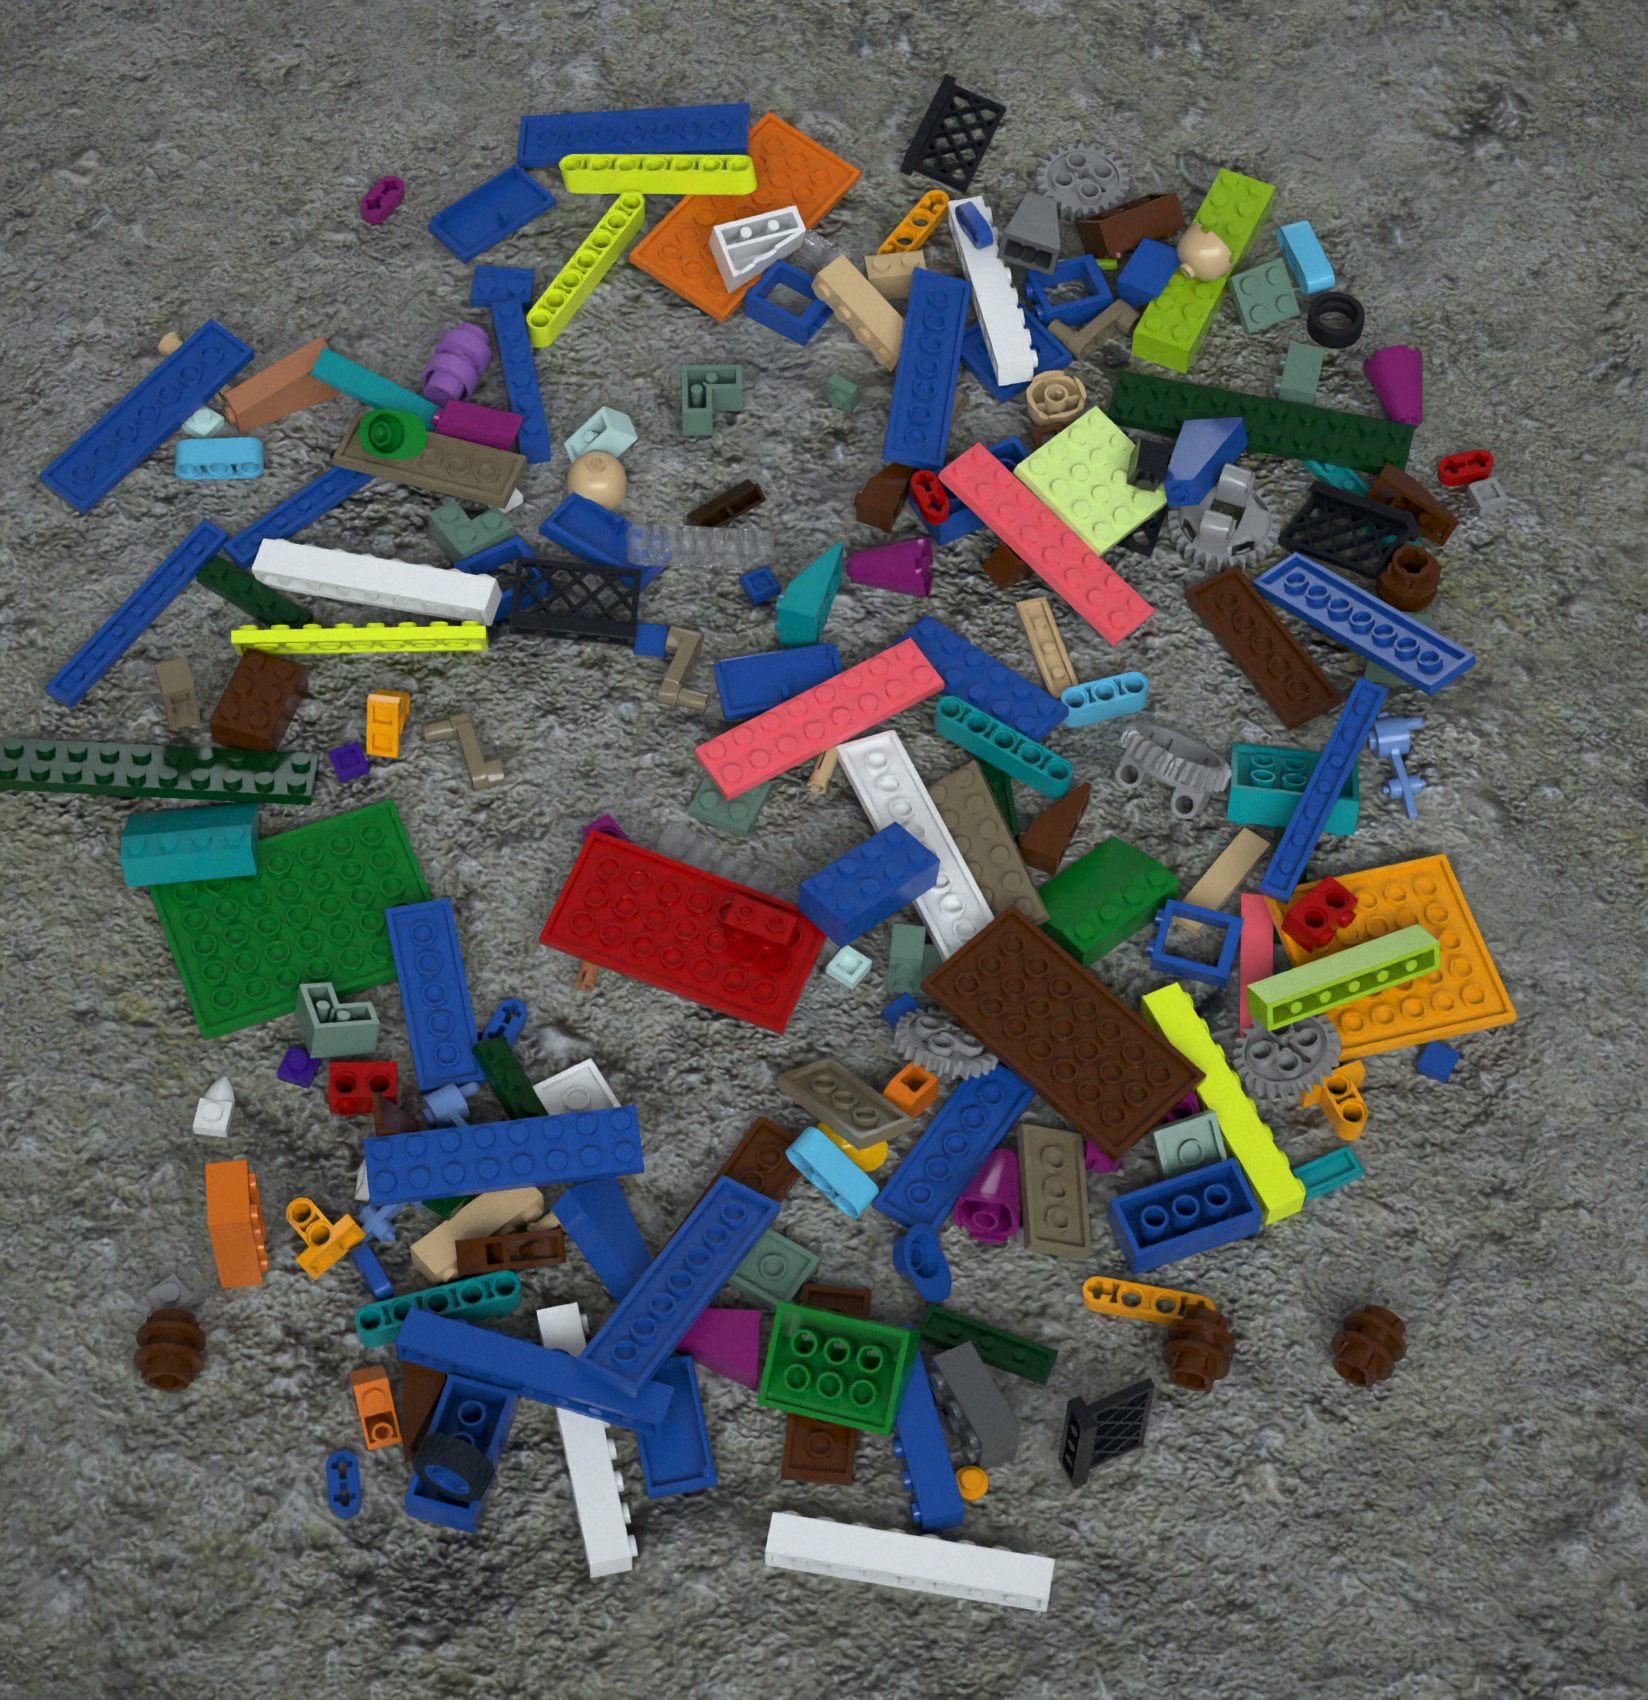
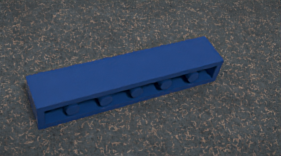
M516 299L491 303L492 327L510 413L523 416L515 436L518 454L527 457V465L551 461L550 438L521 301Z
M912 1323L898 1325L901 1327L913 1329ZM918 1346L914 1368L893 1427L895 1438H892L891 1442L895 1459L901 1458L904 1470H900L904 1491L910 1490L913 1501L909 1502V1510L913 1523L919 1522L921 1532L925 1534L962 1526L965 1510Z

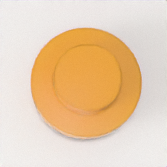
M965 1466L956 1472L955 1478L961 1498L967 1501H974L985 1495L989 1482L986 1473L976 1466Z

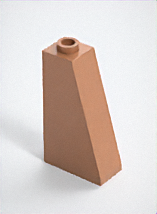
M321 336L225 393L226 407L223 408V412L229 425L234 423L239 434L338 396L339 390L310 376L323 347L330 350L324 338Z

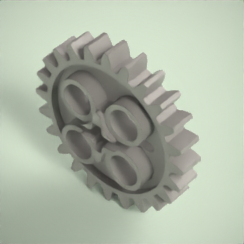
M1079 143L1078 149H1074L1071 144H1068L1067 151L1057 147L1056 155L1049 152L1047 160L1042 159L1040 168H1037L1035 188L1038 189L1037 194L1055 199L1057 211H1060V218L1071 215V222H1074L1077 217H1081V220L1112 209L1124 204L1125 198H1128L1130 177H1127L1128 168H1122L1123 160L1115 161V153L1105 155V147L1095 151L1094 144H1091L1089 149H1085L1083 143Z
M928 1007L927 1012L917 1008L915 1014L908 1011L906 1017L901 1016L899 1022H897L893 1044L898 1045L896 1051L904 1053V1060L913 1059L912 1066H925L924 1072L926 1073L935 1070L938 1077L946 1073L951 1079H955L956 1075H960L965 1080H968L970 1074L978 1079L981 1073L989 1075L990 1069L995 1070L999 1062L995 1055L942 1008L940 1012H936L931 1007Z
M1319 1014L1269 1032L1255 1019H1251L1253 1028H1242L1244 1038H1236L1235 1041L1238 1048L1233 1050L1236 1059L1233 1061L1240 1081L1245 1082L1247 1089L1250 1091L1255 1088L1259 1097L1267 1092L1269 1100H1273L1278 1093L1281 1094L1283 1101L1287 1100L1289 1093H1294L1295 1097L1299 1099L1303 1089L1312 1094L1313 1089L1311 1085L1314 1083L1323 1087L1322 1077H1333L1331 1067H1338L1340 1065L1337 1057L1342 1055L1340 1037L1334 1023H1329L1326 1014L1320 1017Z

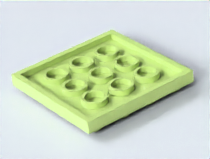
M1097 406L1093 407L1019 463L1013 471L1098 557L1105 554L1168 504L1163 481L1155 493L1140 490L1135 486L1126 484L1130 454L1136 445Z

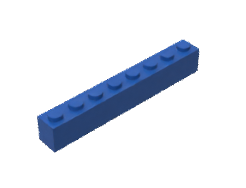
M409 1308L395 1342L397 1359L446 1374L450 1373L514 1390L518 1396L660 1439L663 1438L676 1403V1387L671 1386L665 1380L652 1379L638 1398L635 1399L576 1368L577 1357L571 1356L570 1353L563 1349L554 1348L551 1350L538 1346L530 1339H514L505 1336L497 1329H481L472 1326L466 1320L460 1318L448 1319L426 1308L421 1310Z

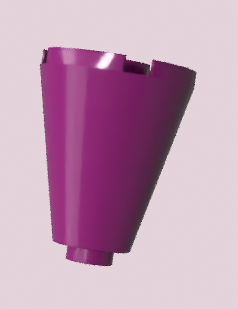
M1407 345L1391 346L1374 353L1375 359L1368 362L1367 358L1364 361V373L1389 420L1415 425L1416 430L1423 421L1422 352L1416 346L1415 351L1408 350Z
M918 536L854 552L852 558L847 559V576L852 577L853 582L919 598L929 597L933 583V575H929L930 565H933L930 539L926 538L927 536Z
M1008 1149L991 1151L956 1200L952 1217L960 1230L963 1226L970 1231L969 1237L986 1243H1002L1007 1241L1008 1236L1013 1234L1014 1237L1020 1225L1021 1188L1019 1159L1015 1153Z

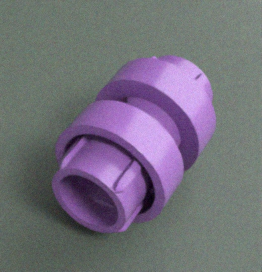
M464 323L460 324L457 329H450L444 332L435 348V355L431 356L421 375L425 385L423 393L428 401L444 408L448 399L464 403L470 400L478 385V378L484 374L492 357L488 347L489 337L482 329L475 325Z

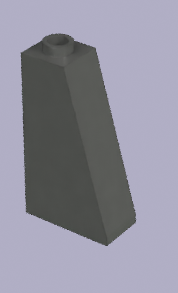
M1028 191L1003 232L997 258L1053 276L1061 251L1056 200Z

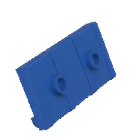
M513 164L432 216L433 221L428 223V229L462 263L467 264L473 258L490 247L495 246L502 239L519 228L524 227L542 213L555 207L556 199L520 166Z
M575 492L539 526L538 533L547 537L570 551L573 555L592 565L640 569L639 594L673 560L675 554L674 549L624 520V517L617 516L596 502L583 498ZM620 577L617 579L631 589L634 587V578Z
M831 642L721 659L719 664L713 665V673L725 722L732 721L733 719L758 716L843 672L837 646L831 645Z
M692 1354L668 1358L652 1378L665 1380L671 1386L676 1387V1403L663 1438L660 1439L635 1431L648 1499L650 1500L718 1485Z

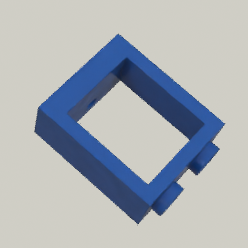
M1093 254L1057 262L1053 276L1032 269L1026 270L1025 283H1022V293L1025 300H1030L1033 316L1046 329L1056 318H1059L1068 327L1092 321L1113 303V295ZM1077 279L1082 280L1089 297L1051 307L1043 288Z
M780 259L771 268H766L755 286H750L744 295L745 316L805 347L834 311L824 301L818 299L814 290L810 287L815 279L814 277ZM778 283L813 300L799 318L764 300Z
M518 535L453 564V569L473 575L484 574L516 560L517 557L536 559V555L529 544L525 545ZM523 566L531 577V580L526 581L529 585L542 577V574L536 568ZM547 580L534 589L542 600L549 597V583ZM522 584L520 586V593L525 590ZM514 587L502 592L493 622L511 614ZM530 593L519 600L518 611L537 603Z
M1167 899L1165 909L1159 908L1154 924V927L1159 928L1157 939L1150 938L1146 957L1151 958L1150 969L1226 989L1240 940L1244 918ZM1172 916L1227 930L1217 968L1162 953Z

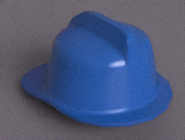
M923 1222L916 1223L908 1230L906 1235L899 1236L893 1240L892 1260L894 1268L901 1277L913 1281L917 1291L926 1301L931 1303L943 1302L949 1296L951 1289V1274L948 1264L941 1251L935 1231L928 1224Z

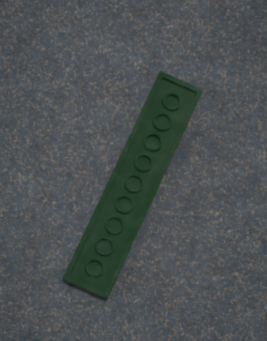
M1122 370L1119 371L1107 417L1115 425L1179 437L1184 420L1243 417L1248 438V445L1245 450L1303 461L1312 460L1319 464L1326 463L1340 468H1349L1377 475L1380 474L1387 462L1405 472L1415 425Z
M1 738L0 790L311 805L320 763L319 754L304 752H263L208 747Z

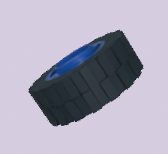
M430 1433L427 1435L412 1460L413 1470L416 1471L418 1477L423 1479L427 1485L459 1501H480L496 1472L493 1468V1463L479 1449L464 1440H460L452 1435H445L444 1433Z

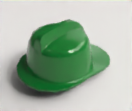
M372 409L364 415L360 421L359 428L356 430V435L359 436L363 449L369 455L378 458L412 459L421 453L427 441V430L422 419L416 414L405 410Z

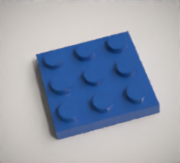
M1018 300L1017 308L1023 309L1025 318L1023 328H1028L1031 335L1030 350L1035 349L1037 353L1038 367L1034 368V377L1045 371L1061 370L1071 364L1073 355ZM979 322L964 330L960 362L1001 404L1027 390L1032 381L998 386Z

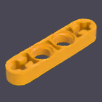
M941 190L927 192L881 245L876 255L917 251L948 214V195ZM917 219H923L928 224L919 227L913 224V222ZM900 238H909L910 240H912V243L909 245H901L897 242V240Z
M1094 1276L1085 1281L1081 1294L1083 1304L1092 1311L1170 1325L1178 1319H1183L1187 1309L1204 1308L1215 1311L1213 1302L1202 1295L1101 1276ZM1095 1288L1101 1289L1102 1295L1100 1299L1093 1298ZM1113 1291H1117L1115 1303H1111ZM1133 1293L1140 1298L1141 1303L1138 1306L1129 1307L1123 1303L1122 1297L1125 1294ZM1160 1300H1168L1173 1303L1175 1309L1171 1313H1162L1157 1310L1155 1304ZM1181 1304H1185L1183 1316L1179 1315Z

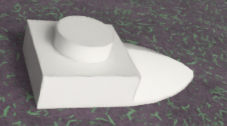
M226 1076L217 1080L206 1092L204 1098L199 1099L193 1123L195 1134L227 1138L234 1111L235 1098L233 1088Z

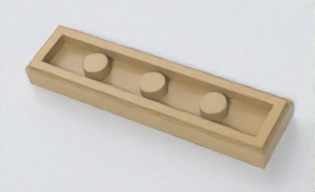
M1042 596L1016 602L1015 609L1046 693L1060 701L1062 692L1065 689L1079 684L1047 598Z
M1244 827L1181 902L1218 912L1267 854L1271 843ZM1172 916V921L1196 936L1207 925Z

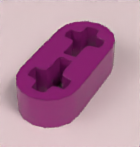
M395 176L382 178L362 199L361 215L363 220L371 224L381 223L403 201L405 196L404 183L400 178Z

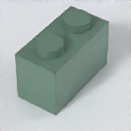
M1290 342L1288 353H1281L1278 370L1283 371V376L1277 375L1273 393L1279 394L1278 400L1314 406L1325 348Z

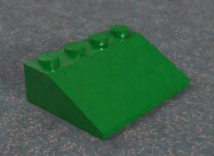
M1111 836L1038 889L1050 919L1037 927L1087 969L1153 921L1157 916L1158 909H1165L1167 899L1177 901L1180 881L1158 860Z
M778 1301L757 1405L891 1436L914 1368L921 1331L794 1301Z

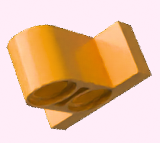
M377 689L375 694H369L367 699L366 754L398 758L400 753V736L409 713L410 693Z
M1360 1060L1333 1069V1077H1322L1323 1087L1314 1083L1311 1085L1313 1089L1312 1094L1303 1089L1301 1090L1300 1098L1297 1099L1302 1109L1319 1103L1335 1133L1340 1138L1349 1141L1356 1140L1362 1135L1368 1116L1367 1106L1356 1089L1362 1087L1366 1072ZM1330 1090L1339 1091L1341 1094H1333ZM1351 1117L1356 1119V1121L1351 1122L1346 1120L1345 1118Z
M297 1198L287 1207L286 1218L288 1222L309 1245L295 1260L314 1281L367 1236L348 1213L335 1225H332L308 1198ZM310 1214V1217L302 1222L304 1217ZM326 1237H329V1239L327 1240V1242H325L324 1244H321V1242H322Z

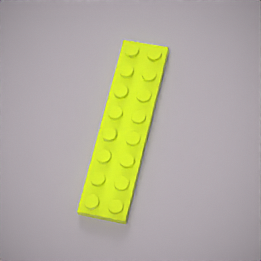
M478 621L461 622V626H448L447 622H431L429 627H417V624L413 622L398 623V627H385L383 623H368L366 628H353V624L341 623L335 624L333 629H322V626L319 624L303 625V629H290L288 625H272L271 630H258V626L244 625L240 626L239 630H231V643L237 655H243L247 647L271 655L489 651V638L486 626H480Z

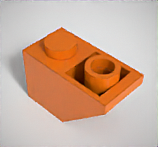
M912 1060L891 1079L881 1095L914 1120L937 1099L939 1079L930 1072H924L925 1068L922 1065L912 1066L914 1061Z
M383 1364L349 1372L368 1451L402 1442L390 1386Z

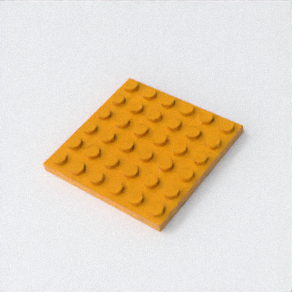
M1445 853L1333 877L1359 899L1354 910L1356 917L1347 928L1343 929L1340 927L1337 929L1334 938L1324 948L1318 946L1311 954L1282 931L1281 926L1287 911L1323 880L1297 885L1288 905L1266 895L1264 896V901L1292 968L1418 923L1440 942L1439 970L1319 1013V1017L1326 1014L1329 1023L1333 1022L1338 1032L1342 1055L1337 1057L1339 1062L1511 1024L1517 1018V1014Z

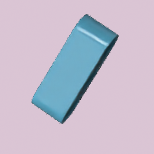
M1304 220L1277 227L1276 237L1279 248L1302 294L1306 296L1334 289V272L1309 222Z
M257 438L185 439L179 441L175 447V474L184 480L256 478L264 470V444Z
M1128 672L1065 689L1062 692L1060 702L1069 707V716L1062 723L1068 727H1080L1141 711L1145 707L1147 700L1148 679L1139 672Z
M807 1127L786 1149V1156L789 1161L848 1217L858 1218L878 1197L879 1189L876 1184L815 1127Z

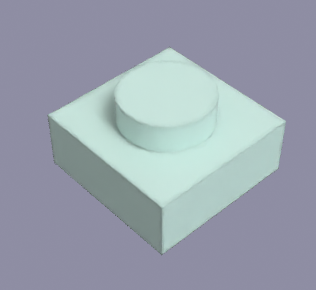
M203 405L181 426L183 431L193 437L206 439L212 438L225 425L223 416Z
M847 945L826 966V973L853 990L872 968V960Z

